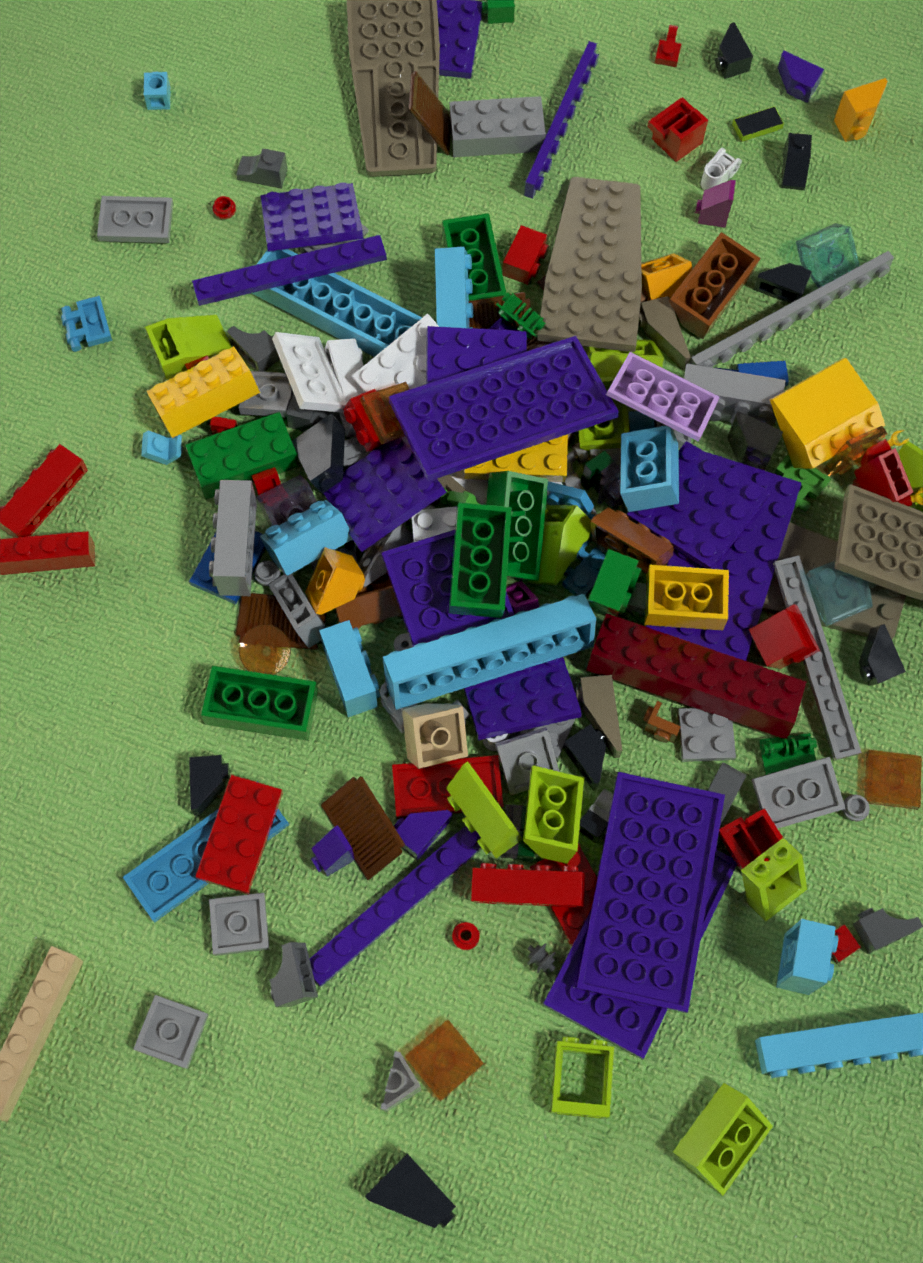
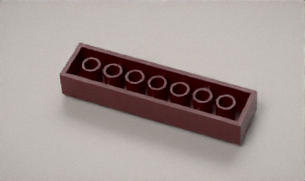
M607 613L587 666V671L601 676L612 675L613 680L711 714H717L728 718V720L783 739L788 738L795 725L806 681Z

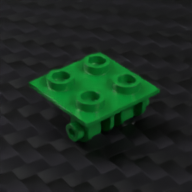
M507 292L502 298L505 303L502 306L499 303L496 304L501 308L498 313L511 324L514 320L520 325L517 329L519 331H526L529 339L533 336L538 338L534 331L536 329L539 331L543 329L546 325L543 321L544 318L535 311L531 313V307L519 318L518 316L527 304L523 303L521 305L522 300L514 293L510 294Z
M811 733L788 736L787 739L776 737L758 740L765 775L816 761L814 748H817V741L815 737L811 738Z

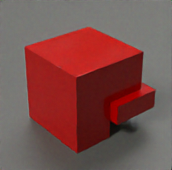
M681 97L650 119L647 127L653 132L652 140L677 162L703 143L708 119Z
M795 604L749 629L767 667L782 669L793 662L799 663L820 651L798 606Z
M765 808L746 818L745 821L742 817H739L720 828L718 834L740 871L783 838Z

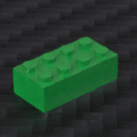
M489 213L442 220L444 247H464L467 254H471L472 269H468V279H472L473 290L472 294H468L469 301L504 296L506 288Z
M280 412L185 445L205 500L215 497V490L220 489V480H243L254 483L252 475L275 467L278 474L299 467L297 453Z
M512 471L489 473L486 505L512 507L507 579L539 581L548 479Z
M458 502L449 601L450 614L502 618L505 611L512 507Z
M608 549L588 600L591 609L616 617L618 613L624 614L631 597V593H628L627 590L634 589L641 568L637 567L639 560Z
M212 666L201 717L205 725L309 741L319 692L317 683L310 680Z

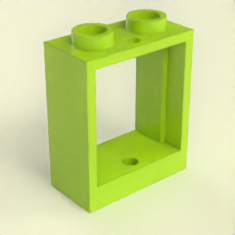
M784 838L741 870L747 903L765 922L807 890L803 857Z
M562 1037V1041L556 1042L550 1114L598 1119L610 1118L613 1046H607L608 1042L603 1040H591L590 1044L579 1043V1038ZM563 1052L604 1056L601 1105L560 1101Z

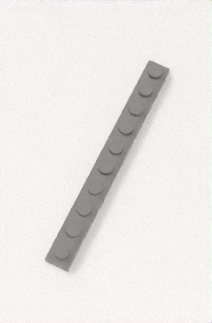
M889 251L881 254L691 357L690 364L713 368L719 362L725 363L729 361L734 354L749 350L754 343L760 340L766 341L776 331L780 329L782 331L786 330L793 322L808 318L813 311L828 307L833 300L837 298L843 299L857 287L863 288L872 279L885 276L890 271L894 257Z

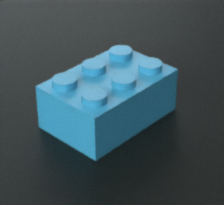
M667 425L621 434L620 494L629 512L679 504L678 441L673 429Z
M327 500L313 503L310 509L303 513L291 515L288 521L281 525L269 527L260 536L272 561L286 576L320 558L324 547L335 550L353 540L349 534L350 529L343 514Z
M350 620L319 630L322 646L347 716L351 717L377 708V698L380 697L379 685L375 674L371 672V664L366 650L363 651L362 639L358 628H352Z
M801 919L785 933L776 988L810 995L827 984V980L831 981L834 972V964L830 963L831 954L836 952L838 946L835 926Z

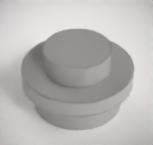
M263 561L255 568V578L261 585L269 586L270 583L280 577V569L272 561Z
M850 795L844 800L846 809L842 811L846 818L858 822L868 816L870 807L864 797Z

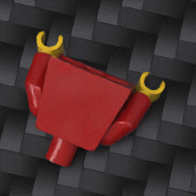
M905 430L895 431L891 439H884L869 447L860 461L861 467L855 469L856 479L853 481V485L888 498L892 502H898L906 506H912L914 502L923 505V498L920 496V493H923V487L915 495L910 496L914 492L896 448L891 449L894 445L901 446L909 441V438L903 442L897 439V435Z

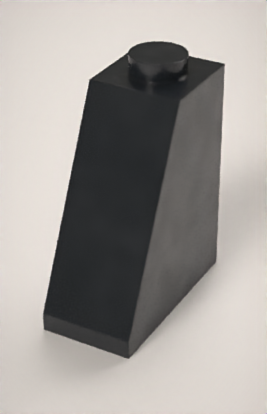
M331 413L292 441L309 481L322 494L343 480L345 428Z
M408 1153L365 1195L369 1201L433 1228H436L439 1224L444 1228L456 1216L452 1212L456 1206Z

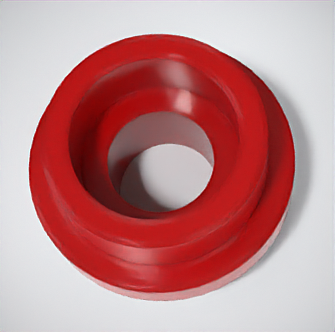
M227 196L218 197L213 204V213L220 219H229L236 213V204Z
M469 922L458 924L452 933L453 943L461 950L473 949L480 939L479 930L474 924ZM464 931H468L471 934V938L467 941L461 938V933Z

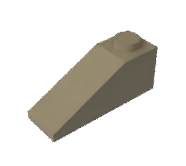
M666 296L641 302L638 326L643 327L645 336L653 340L657 347L678 367L685 370L686 363L689 364L691 356L674 310L669 303V297Z
M612 675L580 678L579 687H575V694L578 702H581L582 712L595 730L599 729L606 739L605 745L613 757L620 758L622 744Z

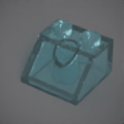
M835 223L796 241L801 265L812 271L810 278L818 289L860 266L850 226Z
M835 560L810 570L806 575L815 607L826 627L870 609L873 606L869 582L835 569Z

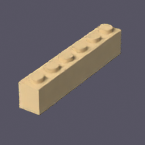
M53 946L50 947L0 1051V1120L8 1122L83 964V961L77 956Z

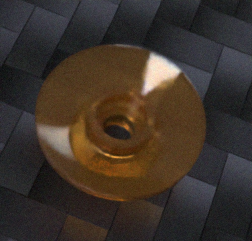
M258 625L251 628L243 636L239 646L240 660L243 666L251 672L275 675L284 669L291 654V646L287 636L279 628L272 625ZM265 647H270L271 653L268 656L263 654Z

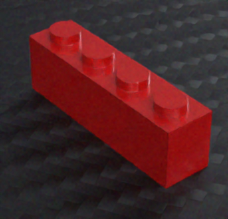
M61 444L55 450H51L40 467L31 472L29 479L24 485L15 490L9 502L0 507V529L13 538L31 536L88 471L83 459Z
M89 531L0 539V575L95 566V543Z
M481 863L480 868H473L471 901L474 903L584 908L585 874L578 872V867L563 866L562 871H551V866L535 865L534 870H524V865L508 864L507 869H497V864Z

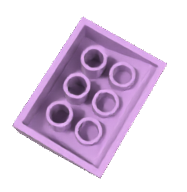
M629 352L606 394L698 442L720 398L632 352Z

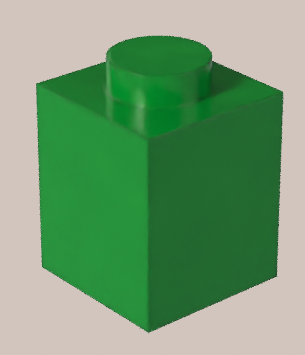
M482 0L483 15L487 14V23H513L515 14L514 0Z

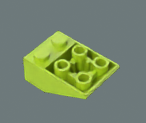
M217 315L167 318L145 327L166 380L175 377L180 372L187 371L186 363L207 355L210 359L221 351L232 348Z
M546 505L539 581H523L524 583L557 585L562 580L564 572L570 563L575 560L578 551L583 543L589 539L591 533V520L577 505Z

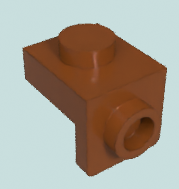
M657 701L654 708L649 706L643 721L648 723L644 731L653 734L654 738L661 742L668 743L669 741L674 743L681 726L657 716L662 702Z

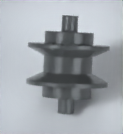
M546 943L542 947L540 945H537L535 948L532 945L528 947L531 953L528 956L530 960L527 965L535 963L538 966L537 974L541 970L545 972L549 969L553 972L555 969L552 963L555 961L553 956L556 952L547 953L545 951Z

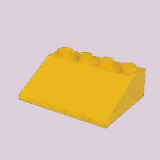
M842 358L770 399L793 468L813 469L886 426L878 402L847 358Z

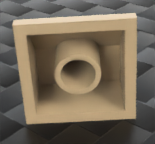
M426 703L402 709L407 759L418 769L468 757L463 706Z

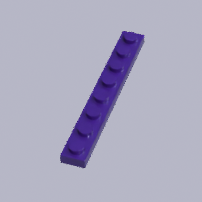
M589 41L525 182L524 196L533 199L536 191H541L544 183L543 175L545 172L549 173L552 165L551 157L553 154L557 155L560 147L559 139L560 137H565L568 129L567 121L568 119H573L576 110L575 103L576 101H581L584 92L583 85H588L591 77V67L595 68L599 59V54H596L597 43Z
M377 235L192 280L198 305L201 306L387 260L381 236Z
M467 826L463 827L310 958V964L314 980L319 986L322 987L476 855L482 849L477 842L481 839L477 831L475 830L471 833Z

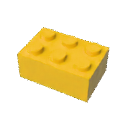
M649 565L646 576L644 625L723 630L728 621L729 570Z

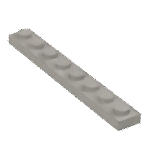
M800 556L775 561L773 566L786 608L793 604L798 606L820 649L819 652L804 659L803 663L833 760L859 755L862 752Z

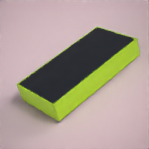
M773 106L733 119L732 125L741 142L783 129L784 122L776 107Z

